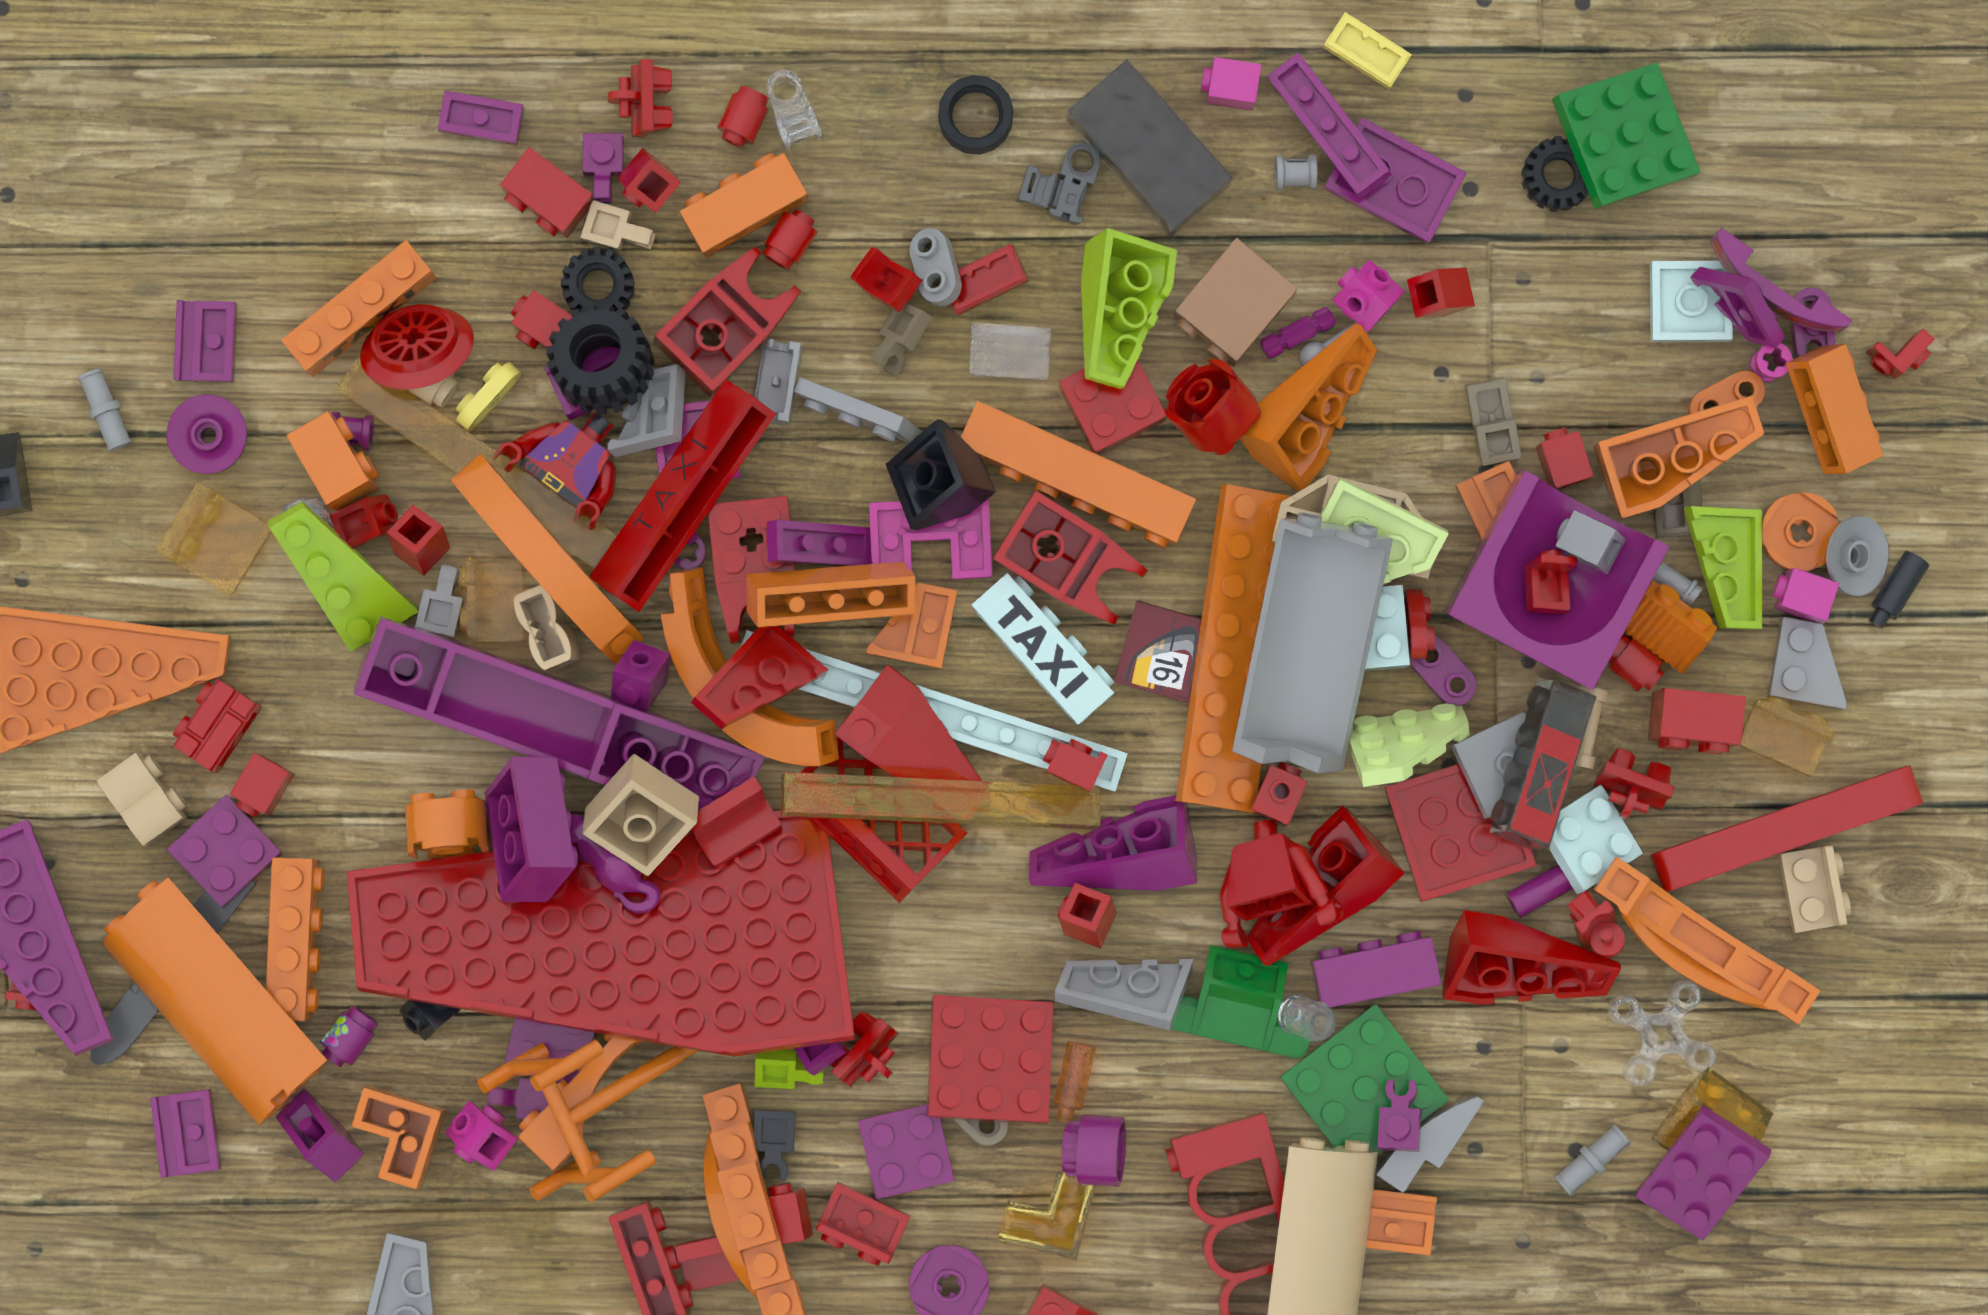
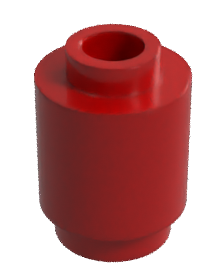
M741 85L737 93H732L717 126V129L723 132L721 139L739 148H743L745 143L753 144L769 110L766 107L769 98L752 88Z
M794 209L792 214L784 211L764 242L766 248L762 255L777 266L789 271L793 264L798 265L818 233L812 227L815 221L797 209Z
M1624 634L1608 661V668L1637 692L1642 687L1649 691L1664 674L1659 669L1663 661L1649 649H1646L1644 645H1641L1638 640L1634 638L1629 639Z

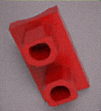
M641 59L638 65L631 66V78L620 77L619 90L608 92V102L619 105V117L631 118L632 137L643 138L651 132L668 130L672 127L671 106H653V93H668L671 91L672 71L653 66L652 59Z
M1616 748L1609 761H1606L1596 775L1593 786L1598 787L1602 785L1604 790L1610 792L1608 800L1621 805L1619 817L1628 819L1632 810L1646 814L1649 807L1661 811L1667 799L1672 797L1675 787L1669 784L1671 768L1658 762H1650L1645 775L1632 770L1636 756L1632 752Z
M1586 890L1567 905L1571 911L1570 919L1575 925L1578 943L1582 948L1588 950L1592 947L1596 954L1605 958L1614 957L1623 950L1625 935L1621 927L1616 923L1614 908L1607 900L1598 905Z
M861 1011L853 1019L854 1032L861 1039L851 1050L841 1042L846 1053L831 1063V1066L834 1068L831 1072L849 1087H852L860 1076L869 1083L878 1072L887 1079L893 1074L885 1064L895 1054L888 1045L899 1033L880 1017L877 1020Z

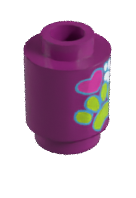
M352 1005L348 1012L343 1011L320 1041L325 1047L322 1054L339 1067H342L345 1062L353 1065L376 1035L373 1031L378 1023L361 1009Z

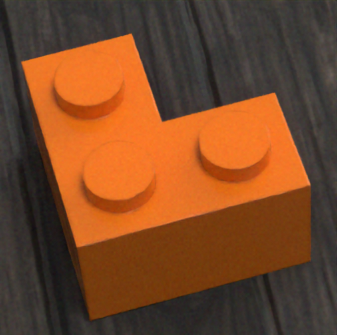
M327 411L286 435L325 504L333 510L337 511L379 490L374 479L378 478L380 474L369 456H366L363 451L357 453L352 448L349 440L354 438V435L343 417L336 419L334 415Z
M373 1086L363 1087L351 1127L390 1138L378 1178L417 1190L423 1187L447 1109Z

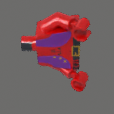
M594 412L582 430H579L567 420L562 423L551 422L527 431L513 442L502 443L493 456L494 460L501 455L507 456L511 460L504 469L506 472H511L519 460L523 459L519 465L525 471L576 508L573 518L574 523L581 516L591 519L588 527L590 531L596 528L599 515L614 496L616 467L612 462L613 455L600 445L614 426L596 412Z

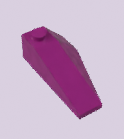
M1176 795L1144 801L1133 806L1134 813L1113 821L1111 816L1099 821L1101 827L1083 835L1073 832L1030 851V884L1034 886L1073 887L1077 883L1088 888L1155 891L1196 884L1197 853L1187 803L1175 801Z

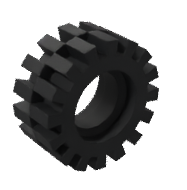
M1555 136L1552 140L1548 138L1543 140L1538 146L1534 147L1526 158L1521 176L1524 177L1522 186L1523 189L1527 188L1529 192L1527 197L1531 201L1533 199L1538 202L1536 206L1541 209L1545 206L1550 208V212H1556L1558 209H1562L1564 212L1570 210L1573 206H1578L1589 194L1569 142L1562 139V136ZM1553 160L1567 162L1574 172L1571 185L1563 189L1550 186L1544 178V168L1547 163Z
M594 247V250L590 251L587 248L583 249L580 255L577 257L573 255L569 259L570 264L568 267L565 265L562 271L564 276L561 279V287L564 299L573 311L578 308L580 313L587 311L586 305L595 304L597 309H602L603 304L612 305L615 312L619 308L628 309L630 306L629 301L631 297H634L635 282L629 266L620 255L618 256L610 249L602 250L601 247ZM595 270L605 271L613 279L611 293L600 300L589 298L583 291L584 278Z

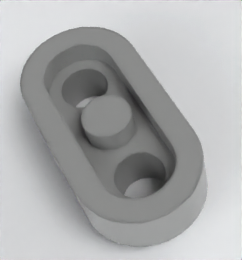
M927 228L921 230L913 237L910 244V256L915 274L923 280L919 285L920 293L935 306H947L958 298L962 288L952 244L949 238L937 229ZM932 242L931 249L924 253L925 246ZM941 277L940 285L933 288L934 281Z

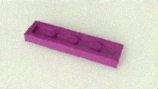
M1299 52L1267 75L1270 83L1359 199L1392 175L1385 163Z

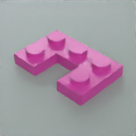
M989 498L969 515L920 530L910 529L900 501L869 503L872 564L904 562L912 571L911 542L951 540L953 580L992 578Z

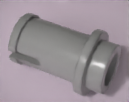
M1663 561L1652 580L1659 585L1666 584L1674 588L1679 594L1680 600L1691 607L1703 588L1697 585V579L1692 582Z

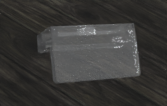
M972 323L969 374L971 376L1047 380L1052 328Z

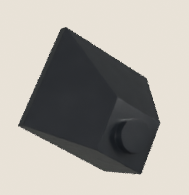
M940 419L934 421L886 463L887 470L911 530H920L969 515L996 492L983 458L950 426Z

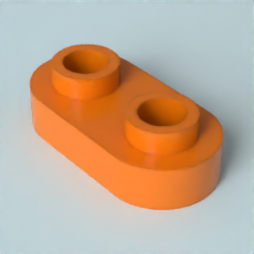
M1739 371L1697 393L1689 402L1688 415L1703 411L1706 402H1712L1715 406L1746 398L1739 393L1740 384L1750 386L1752 391L1750 396H1753L1757 407L1765 395L1764 383L1753 372Z

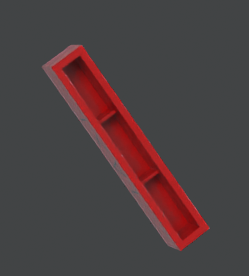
M725 379L589 575L591 580L640 612L776 416V413L751 394Z

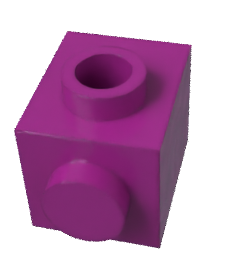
M633 640L613 669L611 698L647 712L667 683L670 653Z

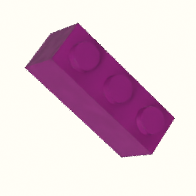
M1416 931L1397 935L1398 943L1382 946L1381 939L1358 943L1359 951L1343 954L1342 947L1318 951L1319 959L1310 961L1320 1008L1325 1009L1442 985L1432 937L1422 938L1421 932Z

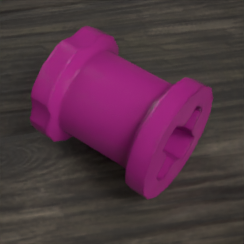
M332 412L336 419L343 417L354 435V438L349 440L350 444L361 446L363 450L370 451L374 436V416L366 415L365 418L341 416L340 412Z

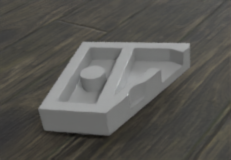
M673 364L654 369L653 379H645L649 387L645 394L638 392L635 395L638 401L632 406L628 403L622 415L627 422L618 440L610 439L607 450L615 457L681 441L686 370L681 366Z
M1786 617L1780 618L1768 697L1840 710L1846 709V698L1823 624Z

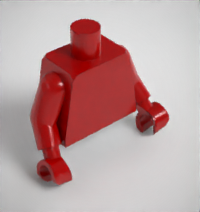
M1261 820L1254 823V840L1236 845L1232 849L1231 862L1228 865L1219 893L1223 921L1227 922V927L1222 930L1221 934L1223 944L1229 948L1248 947V939L1241 927L1240 918L1249 921L1311 904L1313 899L1318 905L1317 919L1320 925L1327 923L1330 925L1339 921L1343 915V908L1336 898L1329 899L1327 895L1329 890L1318 873L1305 846L1295 843L1285 834L1278 833L1277 823L1272 820Z

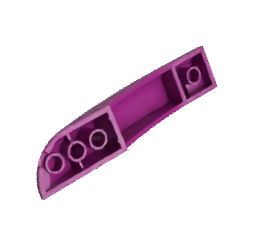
M379 616L369 647L364 654L354 687V695L453 728L530 757H555L558 760L559 768L604 785L635 754L699 796L698 809L705 807L753 776L755 777L766 758L745 746L650 710L647 712L612 699L611 696L383 616Z

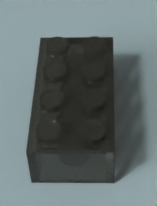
M1128 59L1067 111L1066 121L1086 143L1095 147L1099 152L1100 159L1170 237L1175 235L1231 185L1233 177Z

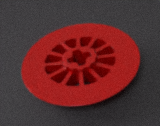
M427 304L402 307L385 316L364 340L360 351L362 369L371 380L392 389L409 390L433 385L451 376L466 362L474 344L473 330L469 322L462 315L447 308Z

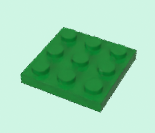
M1658 63L1576 88L1552 98L1555 110L1595 210L1701 173Z
M1376 1004L1371 1005L1280 1076V1079L1333 1148L1345 1146V1140L1363 1141L1369 1143V1150L1378 1151V1155L1384 1151L1377 1148L1379 1108H1391L1392 1103L1386 1094L1388 1079L1394 1080L1395 1094L1398 1096L1407 1094L1409 1080L1415 1081L1418 1087V1095L1416 1100L1410 1104V1108L1422 1111L1421 1122L1449 1101L1446 1094Z

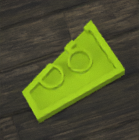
M1684 507L1683 509L1719 629H1762V510Z

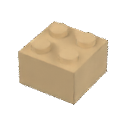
M633 754L586 806L582 834L649 876L697 823L699 796Z

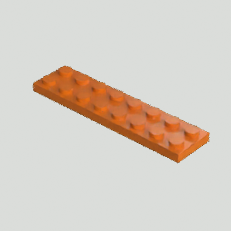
M1223 484L1220 487L1175 801L1255 813L1250 809L1258 793L1262 763L1232 752L1275 547V543L1271 542L1280 503L1291 496L1230 484Z

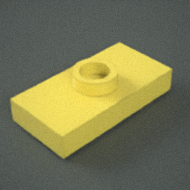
M1346 12L1323 45L1324 49L1390 90L1412 55Z

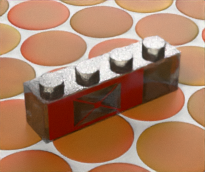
M1556 679L1538 681L1531 689L1527 698V706L1529 707L1527 715L1515 737L1517 747L1513 759L1507 765L1503 775L1505 785L1502 795L1492 810L1491 819L1493 823L1490 833L1529 849L1550 848L1596 700L1595 695Z

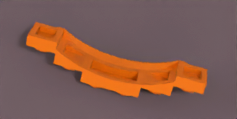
M1618 857L1613 858L1593 889L1595 893L1619 908L1623 919L1631 931L1656 957L1682 976L1711 992L1745 1005L1775 1010L1797 1025L1800 1024L1820 993L1819 989L1789 969L1758 953L1687 907L1652 882L1650 878Z
M740 1083L703 1094L711 1126L704 1154L705 1193L711 1221L720 1246L740 1281L758 1299L762 1315H807L798 1281L794 1278L768 1199L752 1123L754 1121L744 1084Z

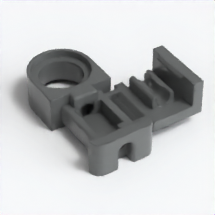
M1088 143L1074 144L1064 154L1058 176L1055 173H1052L1051 177L1039 174V168L1029 165L1026 168L1016 202H1026L1047 209V206L1055 207L1054 209L1049 208L1047 210L1049 217L1072 225L1080 224L1084 218L1078 217L1086 188L1087 186L1092 187L1094 185L1100 167L1099 152ZM1084 151L1090 155L1092 167L1088 172L1080 173L1073 169L1070 160L1074 152ZM1032 174H1036L1031 192L1028 193Z

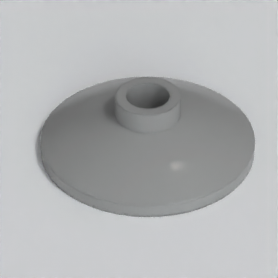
M1864 516L1849 517L1835 528L1830 537L1826 554L1829 576L1832 581L1839 583L1838 589L1841 592L1851 596L1866 595L1880 584L1886 573L1889 560L1886 536L1882 528L1874 520Z

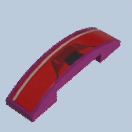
M1722 227L1709 240L1714 253L1725 271L1743 277L1749 276L1757 281L1761 286V294L1768 307L1777 316L1799 326L1825 332L1840 333L1852 322V319L1820 297L1807 308L1746 265L1745 262L1754 250Z

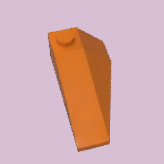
M1355 323L1263 398L1257 404L1261 410L1260 418L1240 438L1256 461L1297 492L1308 487L1326 464L1331 453L1330 450L1326 449L1335 428L1342 429L1346 420L1342 412L1350 395H1355L1359 392L1377 352L1376 347L1361 324Z
M1749 396L1600 441L1593 449L1605 487L1620 518L1624 519L1660 508L1764 435V431L1753 396Z

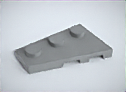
M799 377L794 392L805 400L803 406L822 415H825L827 410L839 415L837 418L839 421L858 429L861 425L873 429V434L888 441L894 442L896 439L909 444L922 433L919 428L900 415Z
M1157 959L1142 960V964L1119 965L1115 960L1066 961L1055 990V1002L1171 1031L1193 970L1194 959H1179V964H1157Z
M392 1232L387 1233L367 1315H434L428 1241Z

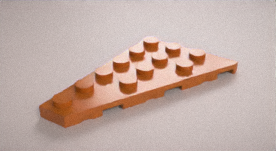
M0 606V754L225 677L231 636Z

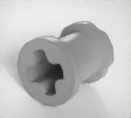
M1316 154L1309 155L1305 159H1284L1282 155H1275V189L1283 190L1284 186H1308L1309 190H1316Z

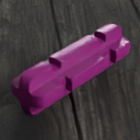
M1323 307L1313 312L1312 317L1305 316L1278 331L1279 334L1275 335V333H1272L1262 338L1260 341L1261 348L1267 358L1272 359L1284 352L1283 349L1287 348L1289 350L1315 337L1318 331L1323 333L1334 327L1336 324L1335 318L1328 307Z

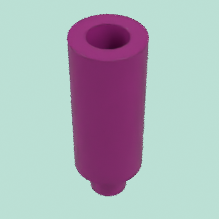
M1558 864L1508 891L1506 897L1516 915L1522 918L1573 890V887Z

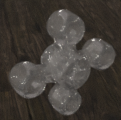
M1690 980L1674 982L1668 990L1666 1007L1657 1014L1645 1012L1640 1007L1638 1001L1633 996L1627 994H1619L1609 1001L1607 1014L1610 1020L1620 1026L1635 1028L1642 1038L1639 1052L1628 1058L1622 1068V1075L1630 1085L1635 1087L1649 1085L1656 1075L1655 1066L1657 1060L1666 1053L1679 1055L1685 1065L1691 1071L1697 1073L1709 1071L1715 1065L1717 1057L1714 1047L1705 1041L1689 1039L1682 1029L1683 1017L1687 1012L1695 1009L1701 1001V991L1694 982ZM1684 988L1690 993V998L1686 1003L1681 1002L1679 999V993ZM1622 1003H1626L1630 1009L1629 1014L1624 1018L1618 1013V1008ZM1667 1024L1666 1033L1670 1035L1673 1041L1659 1040L1656 1042L1658 1035L1650 1026L1664 1027ZM1702 1049L1705 1053V1059L1702 1063L1697 1064L1694 1055L1697 1050ZM1642 1064L1645 1073L1641 1078L1637 1079L1633 1074V1070L1636 1065Z

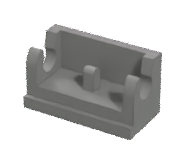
M766 339V342L763 343L754 397L776 413L770 424L791 426L796 394L794 389L798 382L803 350L801 343L789 341L788 344L775 342L774 339Z

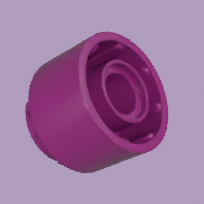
M1082 1115L1080 1122L1071 1121L1066 1124L1062 1141L1063 1172L1067 1176L1077 1177L1078 1184L1120 1187L1126 1156V1123L1124 1117Z

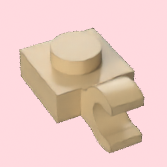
M592 200L580 238L583 241L620 252L623 241L651 250L656 234L651 229L630 224L632 216L630 211Z

